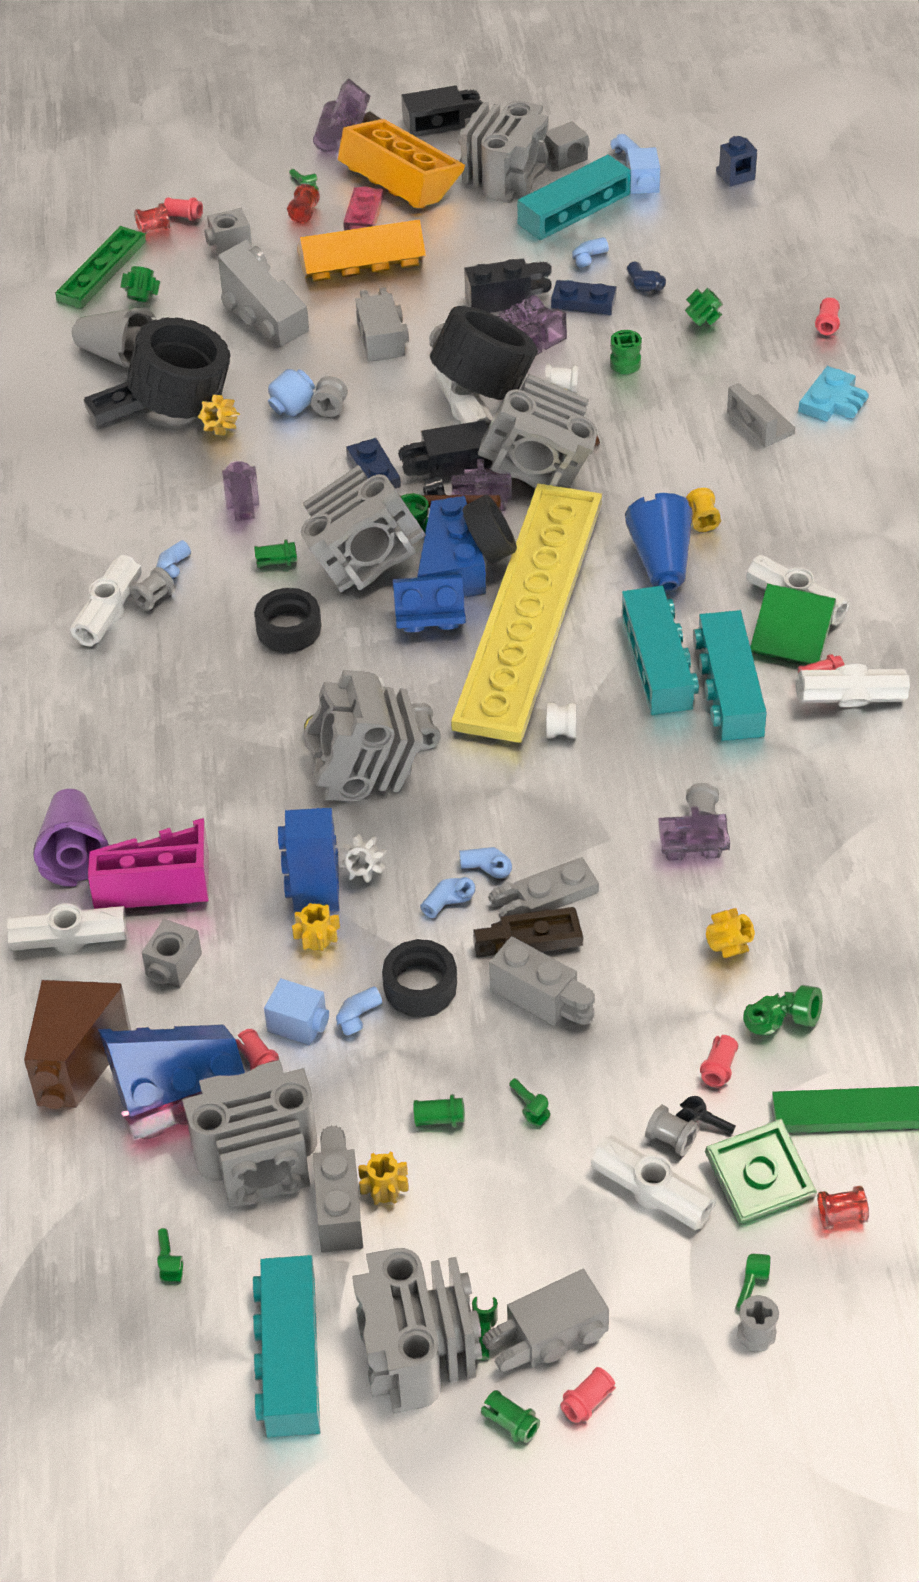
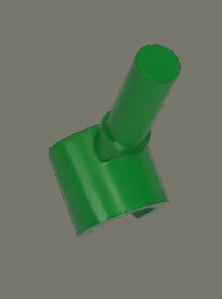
M295 169L289 171V174L300 183L303 194L319 191L316 184L318 180L316 173L304 176Z
M512 1079L509 1086L527 1104L522 1110L524 1117L533 1126L540 1127L551 1115L549 1109H547L549 1105L547 1097L543 1094L535 1096L518 1079Z
M161 1228L157 1232L160 1246V1255L157 1258V1264L160 1269L159 1278L161 1281L181 1282L184 1270L183 1256L171 1255L168 1230Z
M753 1253L747 1257L744 1285L735 1307L736 1310L740 1311V1306L744 1300L751 1297L755 1286V1279L769 1281L770 1255Z
M476 1296L472 1301V1311H477L481 1328L479 1343L481 1345L482 1359L479 1360L485 1361L489 1360V1349L486 1348L482 1339L485 1333L491 1330V1327L495 1326L498 1321V1302L493 1297V1306L488 1310H481L478 1308V1296Z

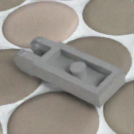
M583 857L516 881L514 884L509 882L502 884L500 887L494 888L488 898L494 907L504 905L498 913L500 918L501 916L558 909L597 894L599 892V882Z

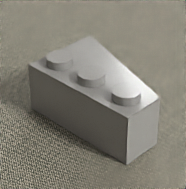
M245 240L218 255L222 303L227 310L233 311L246 324L253 326L261 332L265 338L272 340L282 347L309 331L307 306L284 280L279 282L275 280L268 272L271 266L266 260L259 262L250 251L253 246Z

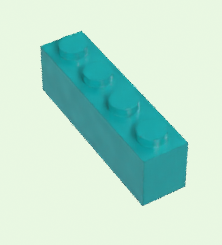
M607 154L518 199V225L541 241L630 195L631 170Z
M663 586L622 591L621 616L650 714L657 715L692 710L694 695L699 694V682L697 674L690 672L691 657L689 649L682 647L683 632L681 624L674 622L675 606L673 599H667Z
M741 610L699 614V627L693 629V644L695 650H701V654H699V670L701 675L707 676L704 688L706 700L713 702L710 708L712 726L719 728L721 741L764 737L767 711Z
M312 1255L260 1259L261 1276H253L254 1302H261V1314L253 1315L255 1341H262V1353L254 1354L255 1380H263V1393L255 1394L256 1421H264L267 1438L321 1434L316 1290Z

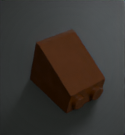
M41 980L24 1057L37 1106H45L50 1109L62 1107L77 1108L108 1067L109 1062L98 1029H111L112 1031L131 1030L121 983Z

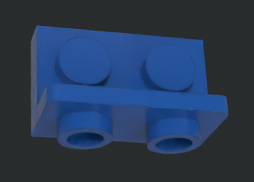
M462 574L393 579L395 616L398 629L404 628L405 632H420L424 630V627L438 626L439 629L450 630L458 628L459 624L466 623Z

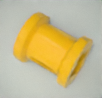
M702 487L688 493L686 499L693 511V528L698 532L716 529L721 523L719 510L714 506L715 495L713 491Z

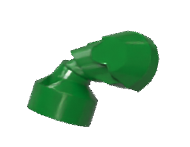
M801 985L795 992H784V995L781 997L779 993L773 996L766 995L756 1003L746 1006L743 1012L745 1026L757 1035H769L777 1031L782 1025L784 1017L791 1015L796 1024L814 1027L822 1011V991L819 987Z

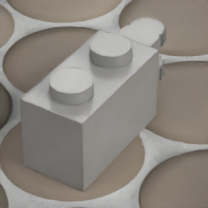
M386 287L379 288L378 295L370 296L367 290L360 291V298H355L356 317L368 361L405 356L404 343L409 342L407 324H401L403 323L401 305H395L392 293H388Z
M512 936L489 962L490 991L553 1026H556L562 1017L572 1022L575 1021L576 1024L579 1023L580 1025L590 1024V1021H593L595 993L590 988H586V985L577 981V971Z
M337 1125L327 1126V1128L323 1129L320 1136L321 1152L313 1153L321 1252L363 1248L355 1149L347 1150L344 1130H341V1127H337Z
M583 1268L507 1304V1321L488 1330L483 1336L482 1341L489 1350H494L514 1340L518 1343L510 1347V1349L501 1352L495 1358L496 1361L494 1362L502 1372H507L527 1362L530 1363L531 1367L543 1362L552 1363L560 1359L566 1351L582 1343L585 1345L592 1344L598 1341L605 1332L609 1331V1308Z

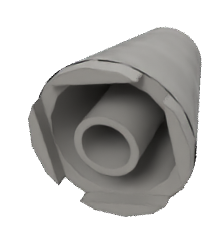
M140 307L83 316L78 318L73 325L72 337L74 343L79 348L129 369L137 333L143 325L153 321L152 317H156L150 310Z

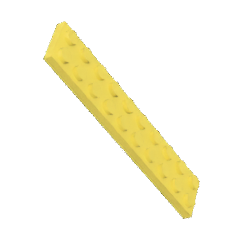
M537 484L516 541L517 550L511 555L452 717V731L522 743L602 505L601 493Z

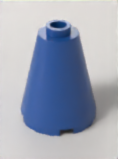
M657 493L654 500L645 502L644 497L633 502L625 512V523L652 586H663L665 592H671L678 589L685 582L693 511L685 497L673 493Z

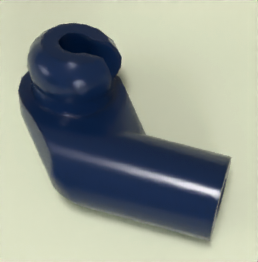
M636 261L628 264L626 270L636 289L639 291L654 290L656 292L664 289L666 279L659 272L645 271L640 263Z

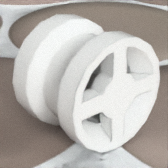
M555 702L547 703V738L565 735L568 739H576L577 703H568L566 706H558Z

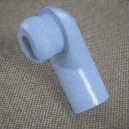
M618 134L617 138L612 139L610 143L612 150L615 149V153L620 154L622 151L626 153V165L627 149L640 148L626 134Z
M602 237L583 242L574 249L572 259L576 261V266L579 268L589 266L592 262L590 256L608 252L606 238Z
M181 540L159 555L156 567L164 569L173 580L180 574V569L175 564L191 554L190 547L185 541Z
M495 847L459 850L461 869L480 867L494 878H505L512 870L511 860Z
M467 877L442 880L423 901L420 908L426 916L434 918L445 905L469 901L475 893V883Z
M373 986L347 998L343 1002L336 1016L337 1025L341 1024L345 1035L348 1036L361 1030L363 1023L358 1016L382 1004V998L377 988Z

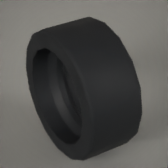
M486 494L463 507V516L478 548L489 562L494 564L516 552L517 546L513 533L501 510L490 496Z
M298 588L273 590L264 595L255 607L254 617L258 638L270 649L279 652L302 650L313 644L320 635L322 626L320 607L317 599L309 592ZM284 613H298L307 617L302 623L291 627H278L269 623L272 618Z
M415 939L403 942L393 948L384 959L382 969L383 989L387 1000L395 1009L408 1015L425 1016L437 1013L448 1006L456 995L457 966L453 954L445 946L432 940ZM426 965L438 969L443 974V979L432 988L415 990L402 986L397 981V976L408 967Z

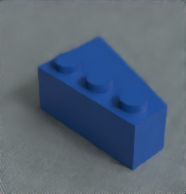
M465 496L431 501L426 536L424 538L417 576L431 577L462 574L464 597L486 594L484 558L463 516L462 509L467 505Z
M332 808L285 810V826H278L279 850L286 849V851H281L282 874H289L284 875L285 898H292L294 913L301 912L309 903L321 904L323 906L327 904L330 911H340L338 848L335 847L337 841L336 835H334L335 828Z
M224 1024L174 1026V1029L150 1030L149 1027L127 1031L98 1029L121 1103L130 1117L201 1092L200 1080L219 1075L235 1076L245 1073L236 1040Z

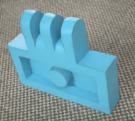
M827 366L799 401L798 412L826 422L834 413L847 418H854L868 400L869 394L863 389L854 387L855 375Z

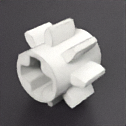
M357 834L353 837L354 847L344 844L340 848L346 854V857L338 865L339 867H346L350 872L349 880L363 875V879L367 883L373 877L371 869L379 873L385 869V866L379 860L387 851L386 849L379 850L375 845L377 837L374 836L369 841H363L360 834ZM361 851L367 854L365 857L367 863L365 865L359 863V853Z

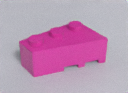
M204 818L193 821V827L172 833L170 828L159 831V837L138 843L136 838L89 851L88 879L94 909L124 906V908L154 907L159 905L208 902L209 850Z

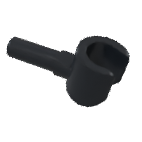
M441 477L423 479L425 485L423 487L424 495H446Z
M696 1095L685 1099L680 1104V1107L683 1109L676 1114L677 1117L686 1122L691 1120L697 1122L700 1120L731 1135L736 1125L707 1111L704 1100Z

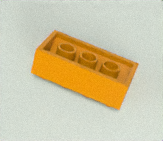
M385 119L343 127L338 161L347 165L349 170L366 176L371 183L379 184L388 189L390 194L407 200L415 208H425L427 205L438 203L465 168V164Z
M420 219L300 237L297 245L304 278L312 277L313 282L330 279V274L342 273V277L356 276L360 274V270L371 268L372 273L390 270L389 265L401 264V268L415 267L426 256Z

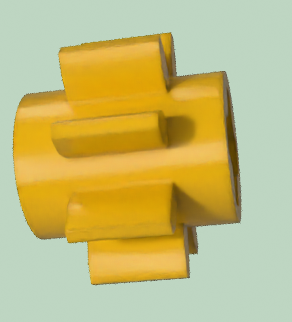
M213 395L212 402L202 401L203 408L198 418L205 424L203 430L214 431L215 435L225 436L226 428L236 429L235 423L240 412H237L233 406L235 400H224L222 395Z
M309 903L301 912L294 913L296 924L292 925L293 938L302 939L304 950L309 948L324 951V948L328 947L331 942L338 941L337 930L340 929L339 915L330 916L329 905L323 906L321 904Z
M737 908L712 914L711 919L713 923L709 924L706 928V939L710 948L715 952L722 951L723 958L749 952L747 943L752 942L755 935L754 926L750 918L745 914L738 915Z
M391 1151L388 1154L376 1155L371 1153V1159L368 1161L367 1166H358L359 1178L361 1179L359 1181L360 1194L366 1195L370 1193L374 1205H377L379 1202H392L395 1204L400 1191L408 1192L409 1190L408 1178L406 1177L408 1175L407 1163H398Z

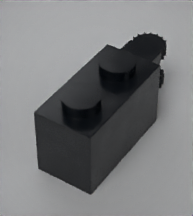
M456 85L401 94L403 121L408 133L415 137L465 128V119L471 118L472 114L477 112L483 103L477 90L467 89L459 91Z
M522 258L465 267V298L468 307H474L489 313L530 307L532 295L548 293L552 289L550 279L545 278L552 273L550 263L540 261L539 263L526 264L525 259Z
M485 420L422 430L421 442L403 445L398 450L404 474L409 477L429 475V478L441 477L443 479L491 471L493 461L478 455L482 438L488 429Z

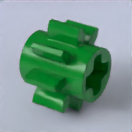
M132 266L131 272H128V274L123 273L120 288L125 289L127 292L126 297L130 300L149 302L150 297L158 295L160 281L153 277V270Z
M697 288L686 299L690 305L685 311L699 326H702L705 322L712 326L722 316L718 309L723 306V303L709 288H706L703 292Z

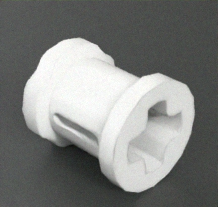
M546 364L545 381L577 394L578 365H573L572 368H555L551 364Z

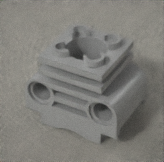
M515 101L507 104L500 113V105L494 104L489 111V103L483 102L477 112L472 114L466 127L462 128L459 133L458 144L461 146L459 162L465 164L464 171L462 172V183L468 184L473 177L474 186H479L482 182L483 194L486 197L511 203L516 195L524 197L530 194L534 180L543 174L548 167V151L545 142L539 141L545 139L548 130V116L541 115L543 106L524 101Z
M528 374L520 390L507 392L482 438L478 455L493 461L491 471L506 477L520 479L535 489L538 483L571 489V485L589 454L591 455L597 437L595 425L591 420L584 417L589 399Z
M359 465L303 502L311 517L303 524L301 535L310 551L329 574L340 592H343L353 584L359 590L363 589L386 569L403 562L415 554L416 551L412 545L426 536L389 479L385 475L380 474L368 478Z
M343 670L338 683H323L319 693L318 709L308 721L303 734L307 748L313 757L316 758L313 772L316 786L327 787L324 793L325 800L349 802L361 800L370 794L375 782H377L379 791H386L390 783L393 792H400L405 778H408L411 774L413 760L423 746V733L418 730L415 719V706L410 702L407 689L400 688L397 697L395 696L394 689L391 687H386L383 693L379 677L374 673Z
M280 1060L259 1065L255 1069L240 1075H219L200 1080L201 1094L182 1099L197 1169L206 1179L213 1181L223 1180L229 1207L240 1204L250 1205L263 1198L278 1194H292L301 1188L310 1186L307 1157L316 1149L317 1133L312 1093L304 1068L284 1073Z
M394 1248L366 1253L369 1273L354 1275L352 1279L356 1300L359 1303L356 1308L360 1337L366 1348L369 1365L368 1379L372 1397L389 1394L393 1413L432 1405L441 1393L439 1356L443 1355L450 1382L459 1381L457 1353L459 1352L462 1353L467 1379L476 1377L475 1360L482 1359L481 1345L478 1343V1337H481V1328L477 1311H471L469 1295L472 1294L469 1274L468 1272L460 1273L457 1256L448 1258L449 1286L447 1287L444 1284L440 1261H431L432 1289L427 1290L422 1262L414 1251L406 1248Z

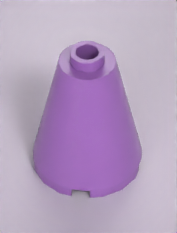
M68 788L58 791L52 797L34 845L33 856L39 873L54 884L68 887L77 886L78 881L88 879L89 851L109 846L84 793Z

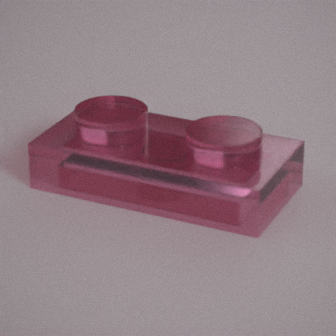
M354 187L343 222L344 231L376 226L383 202V189Z
M201 1091L190 1096L184 1097L182 1099L200 1095ZM182 1099L130 1117L127 1111L122 1112L125 1125L133 1139H152L162 1134L165 1128L176 1124L187 1125Z

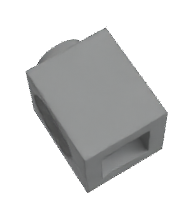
M573 121L547 130L543 142H545L548 151V161L558 171L588 160V147L590 145L588 134Z
M242 208L207 216L208 228L204 229L207 245L209 247L213 246L217 256L245 240L252 245L250 224Z
M163 919L141 952L146 976L159 984L167 983L181 988L202 955L198 930Z

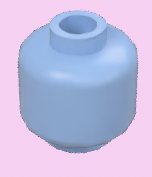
M287 369L269 384L268 393L270 399L268 403L278 415L284 412L291 417H295L311 404L315 385L304 371L300 369L297 371Z

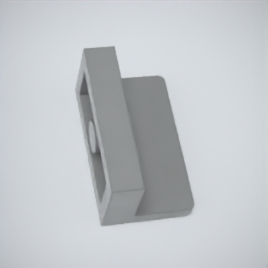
M740 383L728 388L727 413L763 447L770 446L795 434V427L761 395L756 394L753 396Z

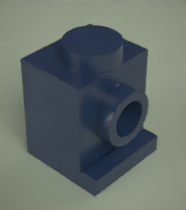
M733 136L729 139V143L720 145L719 166L716 167V172L729 187L755 180L757 149L747 138L742 136Z

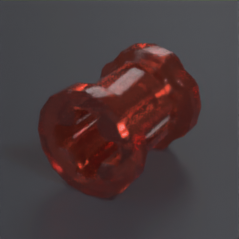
M301 184L296 187L294 199L287 206L288 216L293 221L306 223L311 219L313 215L312 208L320 200L318 190L309 184Z
M159 203L158 207L145 211L140 209L134 210L138 231L145 233V235L148 231L164 228L167 230L171 228L169 214L164 203Z
M862 1185L853 1186L852 1191L828 1194L827 1191L818 1192V1211L824 1229H832L836 1223L855 1220L860 1224L868 1223L869 1206Z

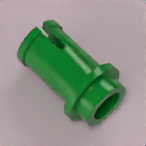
M285 539L284 543L254 546L257 568L285 563L291 566L292 562H298L295 542H288V539Z
M450 1094V1099L414 1100L413 1110L416 1127L452 1123V1127H457V1123L465 1122L464 1099L455 1098V1094Z
M498 1390L491 1392L484 1401L490 1408L483 1406L481 1408V1415L488 1417L510 1432L513 1441L518 1442L522 1440L524 1443H527L535 1436L540 1426V1419L536 1417V1412L533 1409H523L502 1395Z

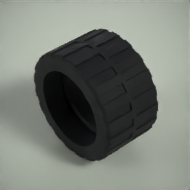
M456 306L451 309L430 353V359L441 373L458 385L485 397L503 400L507 392L520 389L538 350L536 344L529 336L502 318L474 307Z
M166 317L150 321L148 324L143 325L136 335L127 375L128 388L137 401L139 400L143 406L157 414L170 418H198L203 408L202 401L212 402L213 395H222L231 357L228 345L221 339L219 334L212 331L206 325L197 323V321L178 317Z

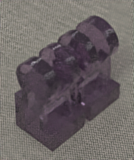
M348 78L341 85L336 101H329L323 106L313 137V143L320 151H334L338 141L341 139L343 127L363 122L370 95Z
M531 295L525 298L522 303L518 302L511 306V309H505L499 313L498 317L513 324L533 340L537 346V355L542 353V348L547 350L567 339L566 312L559 308L553 311L550 310L535 295Z

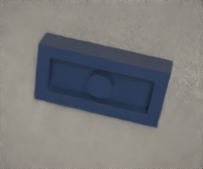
M556 280L551 297V308L612 315L617 295V286L601 283H582L572 280Z
M377 438L346 446L347 458L353 468L359 465L368 478L379 474L385 475L395 489L401 487V478Z

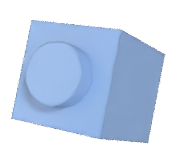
M656 147L627 149V168L631 170L630 194L660 192V163Z
M280 978L264 1007L267 1032L307 1045H311L317 1032L324 1031L329 1019V1010L325 1006L323 991Z

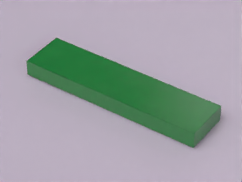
M119 226L55 292L56 301L83 309L146 243L145 233Z
M919 1086L772 1091L771 1100L774 1121L782 1119L788 1133L919 1128Z

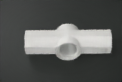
M436 369L435 379L451 404L452 416L461 421L462 424L485 420L488 428L493 417L480 395L458 385Z
M759 554L752 561L747 571L746 580L766 590L767 583L836 598L837 602L830 625L837 627L843 621L849 609L850 600L815 583L813 573L806 568L794 567L789 569Z
M120 555L118 559L113 560L102 578L90 584V598L70 627L72 637L76 638L82 645L92 647L95 643H99L110 624L118 621L123 616V603L130 594V586L136 583L142 574L141 565L137 564L132 557Z
M862 664L844 665L835 670H801L798 673L796 692L800 703H838L840 707L849 708L864 706L870 702H904L908 699L910 688L909 675H907L905 669H868L866 665Z
M63 903L53 907L47 914L9 917L7 919L10 951L55 947L61 953L72 954L83 949L88 943L126 940L124 906L80 910L74 904Z
M613 1135L603 1138L591 1158L592 1168L633 1192L636 1202L647 1209L659 1208L694 1230L703 1227L716 1205L715 1196L674 1173L670 1162L659 1155L646 1156ZM652 1180V1181H657V1182H659V1183L652 1184V1183H648L647 1181Z

